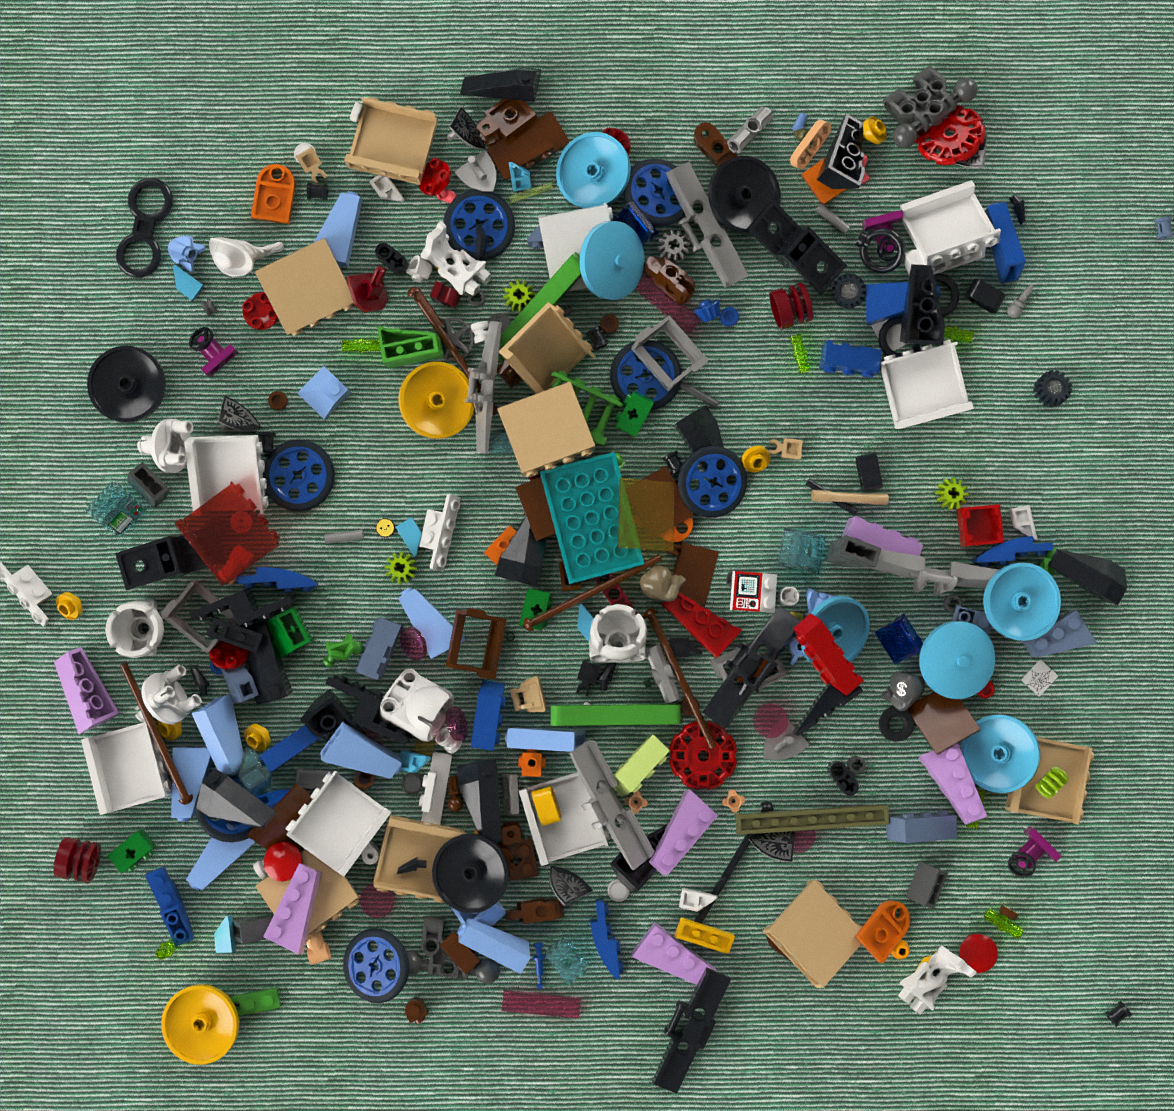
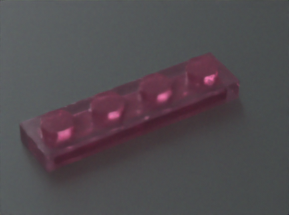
M643 271L635 290L666 317L670 315L677 325L689 335L701 322V319L685 305L671 299L652 283L654 279Z
M504 990L502 1011L579 1019L581 997Z

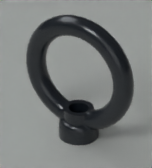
M878 228L867 234L862 232L855 246L860 248V257L864 265L877 273H888L895 270L901 265L905 257L904 242L891 229ZM877 236H887L897 245V256L888 265H877L868 256L867 248L871 240Z

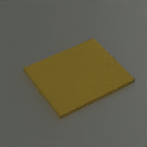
M619 478L618 548L644 549L645 551H673L674 483L651 481L648 479Z

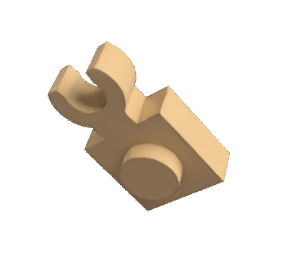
M312 146L296 155L305 173L312 172L311 177L315 183H318L315 178L318 173H321L326 178V173L318 168L322 162Z
M784 438L783 443L775 439L769 441L770 444L776 445V450H769V454L774 455L782 452L781 458L801 460L803 440Z

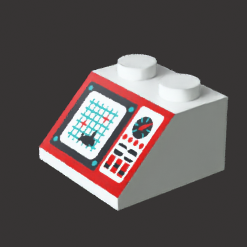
M733 571L730 610L775 613L777 574Z

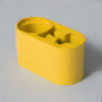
M552 786L532 791L533 801L542 826L562 821L561 811Z

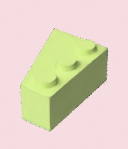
M651 735L619 767L614 774L618 786L613 788L622 797L632 791L636 793L642 787L640 782L644 778L649 779L655 772L653 768L657 764L660 766L668 758L666 754L670 750L654 735Z

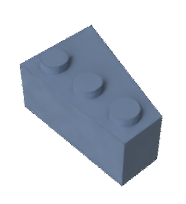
M1069 610L1058 617L1053 627L1041 637L1022 641L1031 657H1041L1097 643L1077 610Z
M939 810L937 814L920 812L917 815L906 813L889 816V825H886L887 839L902 843L957 839L956 815L949 814L947 810Z

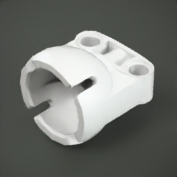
M136 600L123 603L116 608V611H112L107 618L105 627L107 641L112 648H116L115 651L121 656L129 658L156 656L157 647L163 639L164 625L158 613L155 600ZM144 623L149 626L148 633L142 631Z
M616 604L605 607L600 611V615L597 614L592 620L589 640V654L592 662H635L646 658L647 627L643 617L639 613L635 615V609L627 605Z
M407 669L400 674L384 696L380 704V717L384 722L392 723L416 738L429 742L445 723L448 715L441 709L451 710L454 695L449 690L418 675L415 670ZM386 709H392L393 711L387 712V711H385V710H386Z

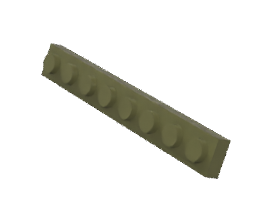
M887 804L740 813L735 814L736 834L889 825V808Z

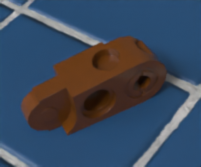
M704 122L695 128L693 136L695 145L715 166L719 167L723 162L737 157V154L729 149L727 140L714 125ZM705 131L708 137H703L702 132ZM720 147L723 152L716 153L713 148Z
M655 256L648 257L644 268L654 278L652 283L677 303L684 304L689 302L695 290V282L687 275V272L666 257L663 260Z
M538 898L517 902V908L506 910L505 919H519L524 924L560 919L565 915L564 908L559 900Z

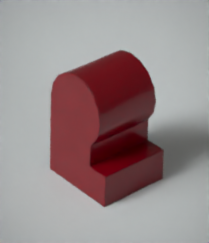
M438 281L435 282L430 294L431 300L452 308L457 307L461 297L457 290L447 287Z

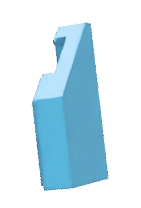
M508 162L513 191L531 189L529 170Z
M174 265L176 289L194 301L204 288V285Z
M411 517L396 526V529L413 557H416L422 532Z
M580 604L577 629L589 642L591 624L594 618Z
M401 750L400 759L402 767L400 770L417 773L431 760V756Z
M232 915L226 916L214 933L216 953H232L236 951Z

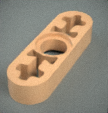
M824 120L815 122L791 155L790 163L793 167L804 169L830 135L831 124ZM813 140L812 146L809 149V144Z

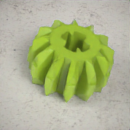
M517 279L515 286L512 282H509L510 288H504L507 294L503 295V299L508 300L505 303L507 307L512 305V311H515L518 307L521 313L522 307H526L527 303L532 300L531 298L535 297V292H530L533 289L532 285L526 287L527 281L524 280L522 285H520V281ZM518 292H521V295H523L520 300L516 297Z
M953 477L950 481L944 479L943 484L937 485L940 490L935 491V494L940 495V498H937L936 501H943L941 504L942 508L948 505V510H953L954 507L956 509L961 508L960 503L966 504V500L963 497H968L969 494L964 493L963 490H966L968 487H961L962 480L956 483V479ZM952 491V493H955V496L952 497L948 492Z
M404 552L399 553V558L396 553H393L394 560L387 558L391 565L384 566L385 569L391 570L386 573V576L393 574L391 582H394L398 577V584H402L403 578L406 583H409L407 576L409 575L414 578L415 575L410 572L411 570L417 571V567H411V565L416 563V560L409 561L411 558L410 554H407L404 558ZM399 563L406 567L403 568L405 570L403 573L396 570Z
M1055 766L1038 781L1035 788L1042 796L1049 799L1069 781V777L1063 769Z

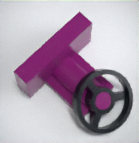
M902 210L865 219L862 223L863 231L878 228L893 230L892 224L900 222L904 217ZM887 236L875 237L878 256L884 261L895 260L897 254L892 258H884L882 256L886 253L898 252L896 243Z
M202 327L191 335L189 346L194 351H200L208 360V363L201 370L208 377H211L239 352L231 344L223 349L213 338V332L208 327ZM204 331L203 335H200L197 340L193 341L199 333Z
M1028 826L1024 833L1030 839L1016 853L1010 856L1008 867L1012 873L1019 877H1029L1035 872L1036 861L1044 853L1056 862L1062 856L1034 828ZM1011 862L1016 863L1017 867L1019 869H1022L1023 873L1017 872L1012 867ZM1033 865V870L1027 873L1026 868L1029 869Z

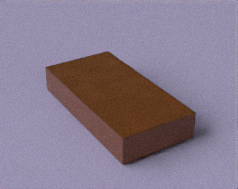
M455 931L439 945L465 974L480 961L478 956L469 947L459 943V936Z

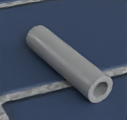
M820 203L815 211L843 234L850 228L848 224Z
M362 529L325 534V543L330 544L364 539V532Z

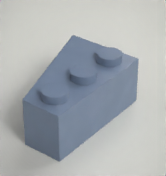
M383 617L375 620L372 626L371 638L368 637L364 647L366 649L358 661V667L355 672L375 680H381L403 625Z

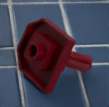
M377 266L374 273L349 275L346 277L353 303L364 313L381 311L388 301L383 277L386 273L384 267Z

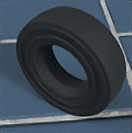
M891 707L881 714L879 729L886 739L894 742L903 741L913 732L914 720L907 710L898 711L895 707ZM893 717H900L903 720V728L898 732L892 731L889 727V721Z

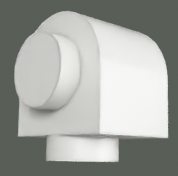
M416 255L409 262L406 273L412 276V280L422 283L423 279L428 280V277L431 275L432 264Z

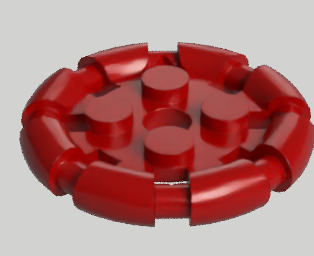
M956 105V109L947 115L948 118H945L941 124L932 126L926 132H918L915 142L919 145L918 150L921 155L929 161H936V164L955 165V162L961 160L964 162L973 157L979 151L978 147L983 145L986 132L985 126L982 125V118L973 109H966L963 105ZM949 131L955 132V134L952 136L945 135V133ZM937 149L941 151L940 154L935 153Z
M697 721L682 727L683 730L678 735L677 733L675 734L669 746V764L673 774L682 780V784L695 790H699V788L711 790L724 784L723 781L732 776L737 765L736 752L738 751L731 734L728 735L720 725L711 721H707L706 724L714 741L718 736L723 740L720 745L715 741L717 746L710 749L704 736H700L701 729ZM689 735L692 740L686 744L683 740ZM701 750H706L709 754L706 761L698 759V753ZM678 752H684V759H678ZM722 752H728V759L723 760ZM686 767L692 771L689 775L683 771ZM718 767L723 770L719 776L714 773ZM699 775H707L706 781H699Z

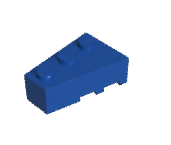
M827 340L822 345L819 369H824L826 373L843 371L844 375L859 373L862 374V377L873 378V375L876 376L880 370L882 350L864 346L853 347L849 346L848 343L836 345L833 344V340Z
M482 680L477 699L471 747L494 751L495 744L499 745L501 733H497L498 726L502 727L503 715H500L501 709H504L506 697H503L505 683Z

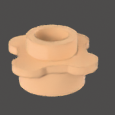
M733 789L729 790L728 796L722 800V804L728 806L734 813L738 812L741 804L745 802L744 796H739Z
M640 791L633 792V795L626 797L624 801L626 805H629L634 814H637L642 807H646L648 804L647 800L642 798Z

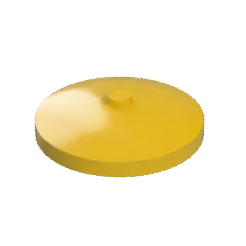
M429 362L416 367L405 377L399 391V409L404 421L413 431L431 439H443L459 433L469 423L475 408L474 403L464 402L468 396L469 379L461 370L445 362Z
M195 984L185 987L177 992L165 1006L161 1020L163 1038L172 1053L185 1062L198 1065L215 1062L232 1048L239 1032L237 1009L229 996L214 986Z

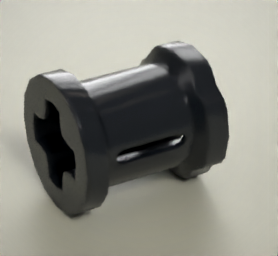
M307 183L306 192L308 200L312 198L328 200L327 183L323 185Z
M597 326L586 333V336L590 337L594 345V351L609 344V341L605 339L601 332V326Z
M258 432L263 446L262 452H275L273 442L276 433Z
M677 450L662 458L669 466L671 475L679 472L683 465L677 455Z
M1121 1001L1110 1012H1105L1115 1027L1119 1026V1022L1127 1016H1132L1129 1009Z

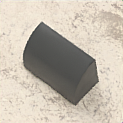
M143 462L128 473L127 482L153 508L158 506L167 496L169 488Z
M919 862L906 898L934 909L948 872Z

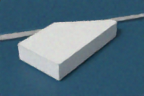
M378 175L369 181L381 199L398 202L405 201L390 178Z
M1030 505L1009 509L1013 528L1025 536H1033V540H1037Z
M682 888L679 907L698 912L718 899V896Z

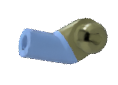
M799 113L792 127L796 139L800 142L808 133L804 128L808 116L803 113Z

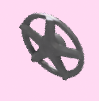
M458 318L442 320L443 324L445 323L446 334L454 346L465 352L461 356H467L474 343V336L470 326ZM450 321L460 322L465 327L455 332ZM468 331L470 333L469 348L461 342V337ZM446 347L443 359L456 361L454 357H450L451 353Z

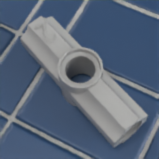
M761 106L727 141L729 149L733 153H740L773 119L772 111L768 107Z
M660 644L646 649L645 654L652 668L651 673L656 685L659 686L665 704L680 699V693L674 682L675 678L672 669L665 659Z

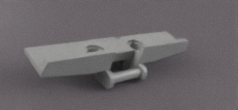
M690 162L667 171L665 174L686 215L685 218L678 222V225L683 227L693 247L692 252L696 253L702 249L704 250L725 288L749 277L727 235L729 229L724 227L713 214L709 198ZM696 204L700 205L703 212L695 213L693 206ZM691 221L695 225L699 224L704 234L701 244L689 224ZM717 238L720 241V246L713 247L710 241Z
M490 321L482 360L478 368H468L470 372L468 396L464 401L474 403L476 410V451L488 454L494 402L493 392L502 322ZM477 379L482 381L480 393H476Z
M882 549L877 566L868 567L897 576L913 578V592H920L927 585V582H933V595L940 596V593L944 594L946 591H952L955 586L986 589L989 580L998 571L997 569L956 562L950 563V571L926 568L925 557Z
M588 740L569 753L591 797L589 802L581 806L584 811L593 809L599 820L591 824L594 830L606 825L632 870H635L652 857L655 852L632 809L626 810V808H623L614 792L613 787L618 786V783L597 743L593 740ZM616 819L621 824L620 828L615 824Z

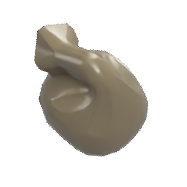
M655 565L642 575L640 587L642 592L653 600L671 602L677 598L680 587L685 584L686 579L682 575H672L671 571L666 567Z

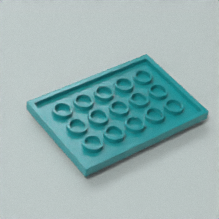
M615 452L558 466L551 470L540 471L569 584L644 565Z

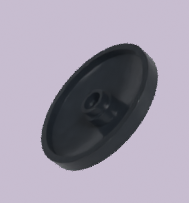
M737 156L723 162L715 170L709 183L708 197L713 214L724 227L736 233L749 234L748 226L771 200H774L780 206L781 193L778 180L768 165L752 156Z
M118 346L102 353L91 366L87 378V390L94 407L105 417L122 423L141 421L154 413L161 404L166 389L164 371L159 362L145 350L134 346Z
M467 833L450 839L439 849L433 862L432 878L438 895L447 905L460 912L478 913L491 908L503 897L509 884L510 869L506 855L496 842L484 835Z

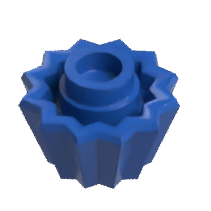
M703 300L699 303L700 306L694 310L703 322H708L719 317V300Z

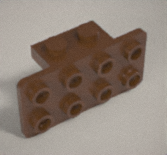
M548 112L507 141L503 138L495 145L489 146L487 151L503 179L508 180L511 178L508 162L529 170L541 160H547L553 153L566 147L569 144V139L554 114Z

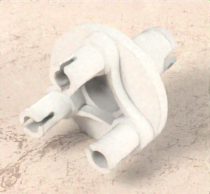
M177 419L162 420L155 427L152 436L141 437L142 440L146 441L138 442L139 452L145 455H152L155 464L164 472L176 473L181 471L187 465L184 443L188 437H191L190 433L193 431V423Z
M179 664L172 670L165 671L164 673H154L147 677L142 685V698L146 708L153 718L155 717L166 724L180 722L191 713L192 709L200 706L202 703L200 696L197 694H193L187 699L184 689L176 681L186 675V669L183 665L180 666ZM141 711L135 715L139 721H145Z

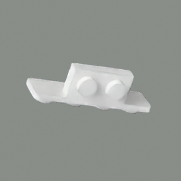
M447 494L443 512L427 510L419 547L434 550L430 569L444 571L453 530L456 525L457 513L460 508V497Z
M0 561V580H4L7 583L8 590L13 595H17L24 609L28 608L32 613L33 620L37 624L40 623L43 627L46 626L49 619L38 605L52 596L51 591L29 565L11 575Z
M433 753L430 771L423 778L422 786L425 787V793L421 794L419 806H422L421 811H423L421 821L441 824L452 760L451 754Z

